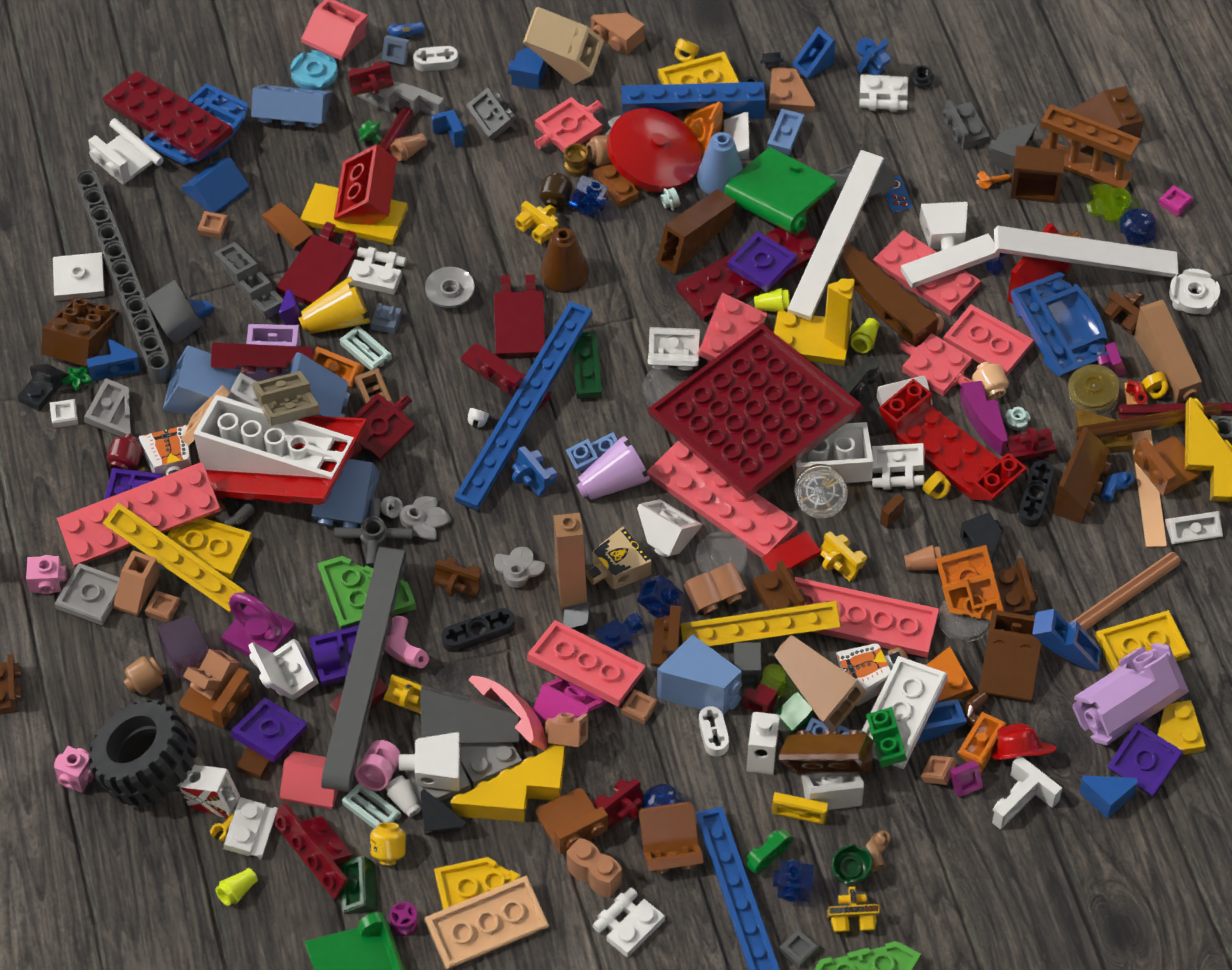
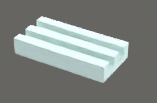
M356 326L339 339L340 345L370 371L377 369L378 366L382 367L386 360L389 362L392 359L391 353L359 326ZM355 335L359 336L364 342H366L371 348H373V349H374L378 354H380L381 356L378 357L375 353H373V352L369 349V347H368L367 345H365L364 343H362L361 341H359V340L355 337Z
M360 783L342 799V804L374 829L381 822L353 802L352 799L383 823H394L395 820L401 817L400 811L372 790L363 787ZM361 792L363 795H365L367 798L373 801L376 805H378L380 808H382L384 811L390 814V816L387 817L386 815H384L382 812L376 809L375 806H373L371 803L367 802L365 799L359 796L358 793Z

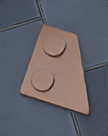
M772 67L769 109L814 112L815 103L796 69Z

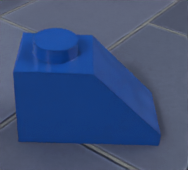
M529 47L518 51L515 60L510 61L508 68L512 85L539 90L548 63Z

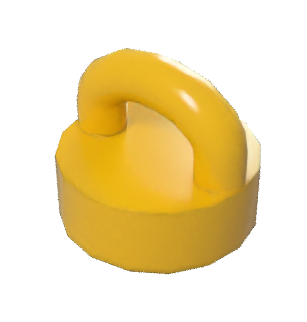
M680 38L676 43L675 56L681 62L691 61L697 56L700 48L698 45ZM681 50L690 53L689 57L682 56Z
M1164 372L1153 373L1142 381L1145 392L1152 399L1162 398L1168 390V380ZM1161 388V390L1158 393L1154 392L1155 390Z
M936 471L923 485L922 490L934 499H942L950 490V482L942 472ZM942 483L944 485L943 490L940 493H936L935 490Z

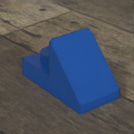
M108 339L111 350L110 355H100L86 359L92 382L141 372L137 353Z

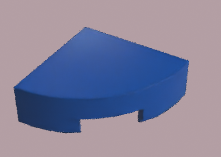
M189 299L200 319L214 312V307L211 303L205 300L202 302Z

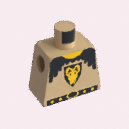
M621 527L594 549V567L586 571V576L591 584L594 585L605 579L611 588L617 589L650 576L651 559L628 531Z

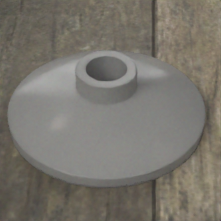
M443 267L431 273L427 278L425 292L429 300L438 306L446 308L458 307L472 297L474 281L471 275L461 268Z

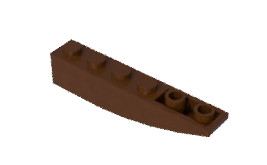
M847 240L838 263L846 277L854 279V289L870 309L904 340L915 347L922 344L931 333L934 335L937 331L938 321L936 314L931 309L925 308L915 295L906 292L897 280H892L880 266L874 265L864 252L855 249L850 241Z

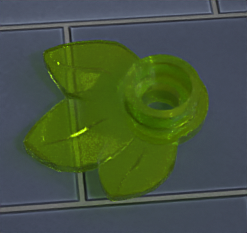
M1094 184L1089 186V191L1094 196V199L1085 206V211L1093 216L1103 215L1106 222L1116 221L1122 217L1123 210L1130 207L1132 198L1130 193L1124 188L1114 189L1108 184Z

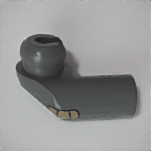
M247 503L231 517L227 511L221 512L216 517V521L235 527L248 520L255 513V509Z

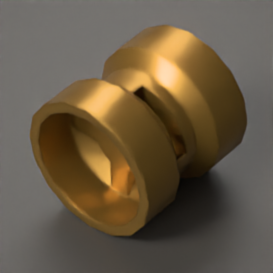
M579 143L567 146L564 150L565 172L572 177L583 176L588 171L587 148Z

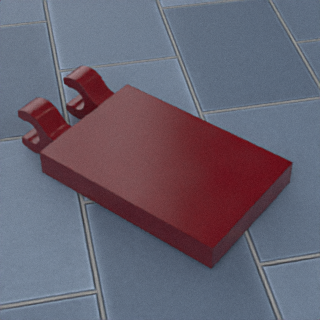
M327 221L322 228L320 236L312 234L277 284L276 292L285 296L286 291L290 289L298 302L309 306L337 286L356 258L355 251L353 250L358 244V241L354 240L357 233L348 230L343 237L341 245L335 244L332 241L337 235V232L333 231L336 225Z
M535 274L525 275L526 292H511L510 275H500L501 293H494L495 354L500 359L537 358L545 344L543 291H536Z

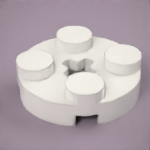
M1184 270L1183 274L1176 275L1171 281L1169 295L1172 300V306L1178 311L1207 315L1218 302L1220 286L1217 281L1215 283L1211 279V274L1204 270ZM1194 288L1197 289L1199 294H1192L1190 291Z

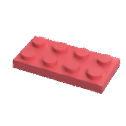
M903 230L873 259V264L880 266L886 275L897 280L901 285L951 316L980 287L981 280L963 269L911 288L900 271L901 265L934 254L936 251Z
M556 620L553 621L527 654V661L618 707L643 676L646 665Z

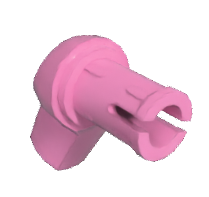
M402 616L393 617L385 651L391 657L407 666L424 668L429 661L427 653L420 648L410 645L405 640L408 620Z

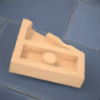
M222 385L192 415L181 438L182 441L189 446L195 440L193 433L215 395L227 398L230 390Z

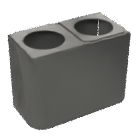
M173 280L146 298L148 305L164 332L175 345L204 325L176 280Z

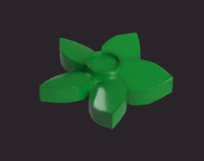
M86 366L78 369L69 367L68 373L70 376L61 380L63 384L72 383L76 391L81 384L92 383V379L88 375V367Z

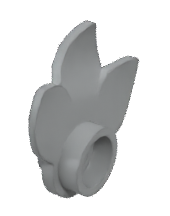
M432 496L417 498L413 505L404 506L400 512L402 525L406 528L414 529L419 537L428 540H435V528L449 524L451 517L444 509L436 507L438 500Z
M517 547L510 555L496 554L494 558L495 569L503 573V578L509 586L515 588L524 586L530 577L541 575L545 569L544 562L533 561V553L527 547Z

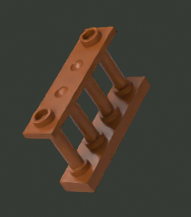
M1050 104L1040 124L1041 128L1050 131L1049 139L1045 138L1040 148L1065 150V170L1124 192L1134 172L1124 169L1126 160L1130 161L1139 146L1140 138ZM1059 134L1072 139L1071 148L1058 143ZM1081 143L1094 148L1093 157L1080 152ZM1103 152L1117 156L1115 165L1102 160Z

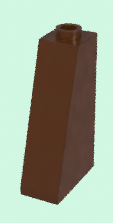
M716 189L668 222L664 228L656 263L677 274L732 220L736 200Z

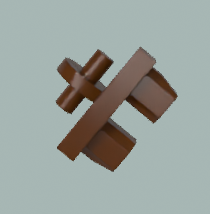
M1112 290L1108 295L1109 303L1103 311L1105 317L1115 322L1121 314L1125 315L1127 318L1121 326L1126 332L1133 335L1136 330L1139 309L1146 305L1143 303L1145 295L1137 292L1133 296L1127 292L1124 298H1122Z
M450 557L445 561L437 560L433 584L447 588L446 595L451 597L457 591L477 598L480 591L481 567L472 565L467 569L459 566L460 563Z

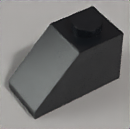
M988 512L962 522L960 537L967 549L987 545L990 560L993 564L1000 546L1003 529L1000 522L994 520L991 513Z

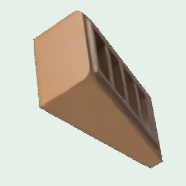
M379 368L355 376L356 386L365 404L375 396L369 397L368 394L379 389L381 391L379 394L387 401L393 402ZM373 382L377 383V385L372 386L367 389L365 388V385L371 384Z

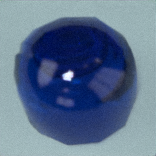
M1144 208L1129 209L1120 218V233L1125 234L1127 242L1130 244L1142 245L1150 243L1156 237V218L1150 211Z
M658 784L647 789L642 799V809L684 803V799L673 786Z

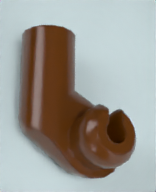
M979 691L966 702L964 710L967 720L966 726L969 725L973 728L979 718V715L976 714L978 709L988 702V695L984 691Z

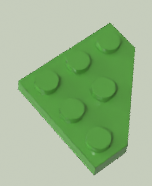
M344 556L317 563L340 630L359 626L373 568L354 564L351 559ZM403 580L400 583L393 616L416 609V603L409 584Z
M894 941L886 943L884 947L872 950L866 948L849 952L847 956L835 959L831 957L821 959L814 970H914L921 954Z

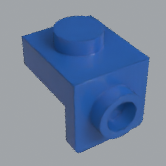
M454 109L431 116L434 134L448 131L455 148L464 146L463 135H466V128L463 121L459 122Z

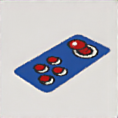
M894 176L896 185L890 187L889 192L885 194L891 210L897 212L911 209L912 204L901 176Z

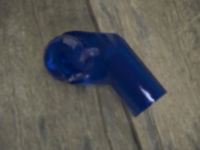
M1000 253L998 257L986 261L987 270L992 274L1000 273L1004 267V264L1001 263V258L1007 253Z

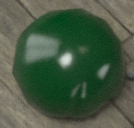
M850 844L838 849L833 855L831 870L835 879L847 886H857L865 883L871 876L874 865L873 858L867 848Z

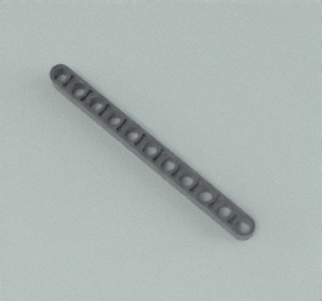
M83 170L76 176L81 202L102 252L149 379L155 384H164L171 377L168 355L99 178L94 171Z
M378 548L322 773L321 787L324 789L350 792L405 567L406 550Z

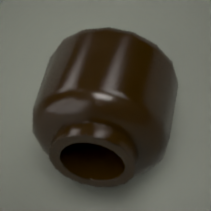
M552 173L543 179L539 199L545 206L552 205L556 210L564 208L569 204L573 185L566 175Z

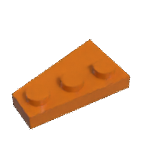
M950 646L926 665L943 671L948 675V679L936 703L959 699L972 694L973 687Z

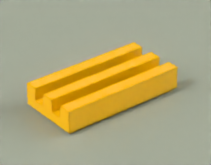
M777 792L774 793L772 803L773 814L822 825L826 823L828 803Z

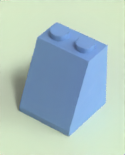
M188 345L172 370L162 411L193 415L222 385L231 390L235 380L241 373V369L212 368L211 353Z
M297 352L286 374L301 371L310 383V392L320 408V414L313 416L344 417L345 414L341 413L342 406L346 407L350 393L346 392L348 382L302 353Z
M349 459L341 477L336 481L332 489L331 496L325 504H313L311 516L318 520V524L324 526H333V522L343 524V528H358L361 526L363 520L369 517L371 499L374 498L380 474L378 468L373 462Z
M692 634L657 669V697L661 700L700 710L713 706L721 710L724 715L729 709L733 710L741 700L742 671Z

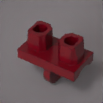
M389 62L373 63L371 67L364 69L355 68L347 73L353 97L369 92L375 95L379 93L380 89L394 86Z
M1034 427L1027 428V433L1007 437L1009 453L1021 463H1024L1026 459L1034 457L1046 459L1050 454L1057 453V446L1053 441L1050 428L1036 431Z
M636 778L630 782L624 779L619 780L613 788L615 794L610 798L601 794L594 800L596 809L603 807L606 811L609 829L627 816L632 820H636L639 817L637 808L646 799L640 789L641 783Z

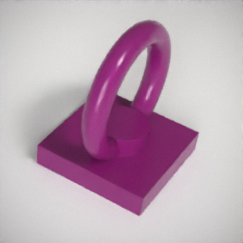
M238 592L229 598V607L236 619L221 636L222 643L250 658L251 651L248 645L252 642L274 653L284 644L296 628L295 623L272 611L261 600L252 595ZM239 603L247 605L244 610H242Z

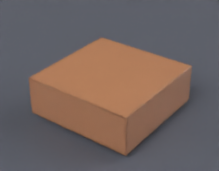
M204 211L197 229L198 235L222 239L228 223V215Z
M156 590L145 609V615L170 624L181 603L180 598Z
M634 689L621 708V714L645 725L657 707L658 700Z
M931 755L921 778L924 783L947 785L951 777L950 770L956 767L957 762L954 757Z

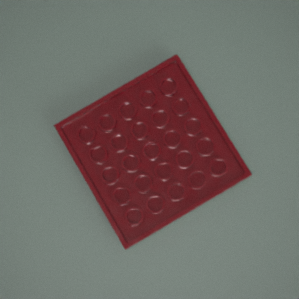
M762 323L647 409L649 416L746 499L863 411L860 402Z

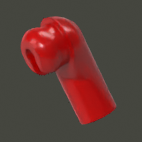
M1129 380L1126 392L1133 394L1135 403H1145L1148 397L1143 384L1140 381Z

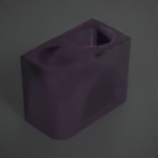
M192 615L156 626L162 649L177 678L184 676L188 667L200 668L209 648Z

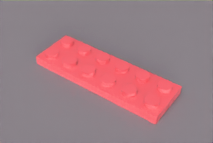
M677 441L647 471V476L649 475L651 481L761 558L780 546L798 528V522L759 494L754 493L748 499L743 497L680 441Z
M200 462L58 517L57 521L73 565L77 567L78 563L86 564L132 546V544L102 524L117 503H120L161 533L219 512L221 508L204 463Z
M795 577L797 588H802L806 596V603L804 605L838 601L842 627L810 632L868 645L876 643L881 648L886 649L900 647L908 654L928 657L939 613L938 608Z

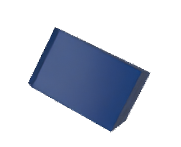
M818 26L792 65L806 78L810 79L834 63L836 40Z
M1083 775L1080 794L1108 819L1134 797L1137 778Z

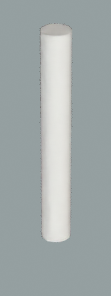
M117 119L111 120L110 127L157 166L163 163V157Z

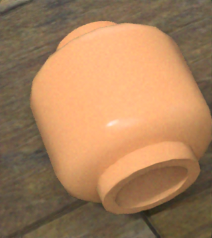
M990 361L983 362L977 366V371L972 376L973 382L982 381L985 396L989 401L999 399L1006 394L1009 381L1001 365L991 364Z

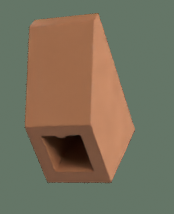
M628 13L599 14L591 17V30L614 50L626 56L645 40V24Z
M134 550L132 551L121 571L113 605L114 609L135 616L139 615L160 576L157 558Z

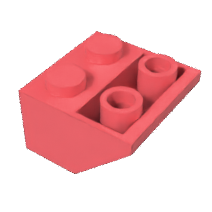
M323 0L315 8L301 38V42L342 60L365 37L368 15L338 1Z

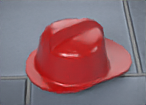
M1016 723L998 729V748L992 752V757L995 759H1011L1020 756L1045 755L1055 752L1056 746L1040 742L1035 730L1029 725Z

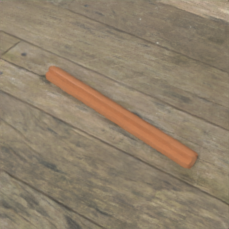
M1170 552L1071 622L1077 621L1086 631L1180 564V557L1175 552Z

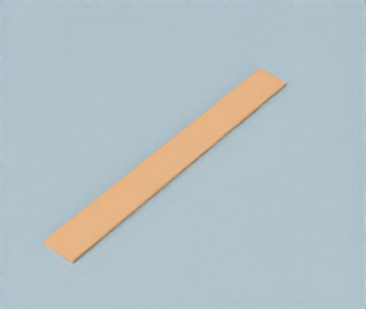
M1125 382L1124 387L1127 404H1137L1133 400V394H1128L1126 392V386L1128 382ZM1151 430L1132 433L1134 442L1133 455L1137 443L1145 438L1153 446ZM1135 462L1146 548L1167 547L1160 493Z

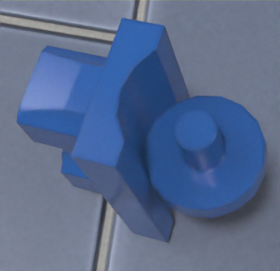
M862 38L858 41L856 51L862 57L857 66L860 74L866 70L870 75H881L885 72L886 68L884 66L892 60V57L886 51L889 45L886 39H883L879 46L870 38Z
M525 446L518 448V457L512 465L515 471L512 475V480L516 484L525 483L527 486H530L538 497L544 495L547 486L555 483L557 472L553 467L545 469L542 467L544 460L538 450L529 452Z

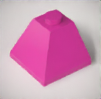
M559 677L542 685L533 710L539 717V720L546 724L548 718H555L560 713H572L574 717H577L607 704L608 701Z

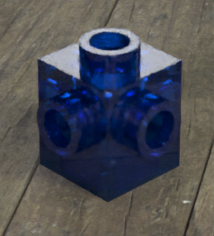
M582 175L568 206L594 218L598 210L603 211L609 199L605 197L608 187Z
M663 575L644 580L636 601L647 609L652 616L661 618L665 617V615H670L671 605L680 606L679 602L683 592L671 580H668Z
M781 860L780 871L775 870L773 887H778L777 898H783L788 902H810L814 865L802 863L799 860Z

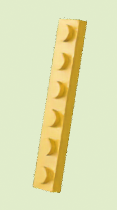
M120 503L116 504L102 523L146 555L157 558L159 564L230 613V596L238 592L246 593L244 589Z
M838 601L680 623L683 643L693 634L707 646L842 627Z

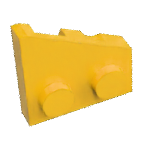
M1192 701L1176 702L1166 706L1163 711L1158 736L1182 750L1183 755L1203 752L1205 750V743Z

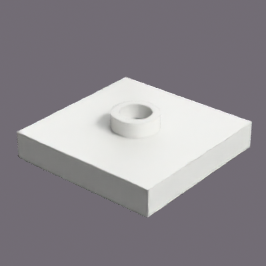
M102 252L53 257L55 301L105 296Z

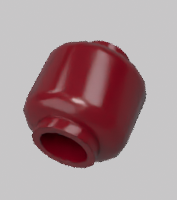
M125 434L124 437L113 439L106 456L111 469L136 470L143 455V448L138 443V438Z

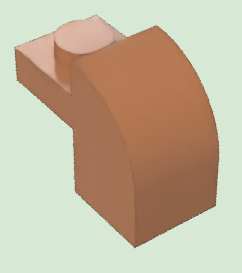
M209 649L200 668L188 667L183 677L191 681V688L213 700L222 694L242 663L221 650Z

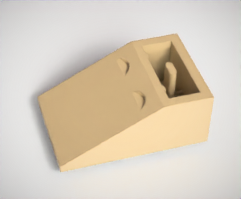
M540 7L535 8L523 41L526 46L573 85L593 74L604 42L588 26Z

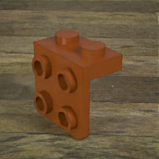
M1172 436L1152 446L1147 438L1137 443L1133 460L1162 496L1202 475L1203 470H1185V447L1177 437Z
M239 667L222 694L213 700L189 687L179 703L180 708L224 729L251 690L252 685L249 672Z
M577 788L536 809L537 819L560 855L567 852L579 838L589 841L608 831V815L603 807L596 810L585 791L581 788Z
M684 802L640 810L639 819L644 860L648 871L665 873L670 870L669 868L692 869L697 864L703 863L702 851L698 845L695 813L692 803Z

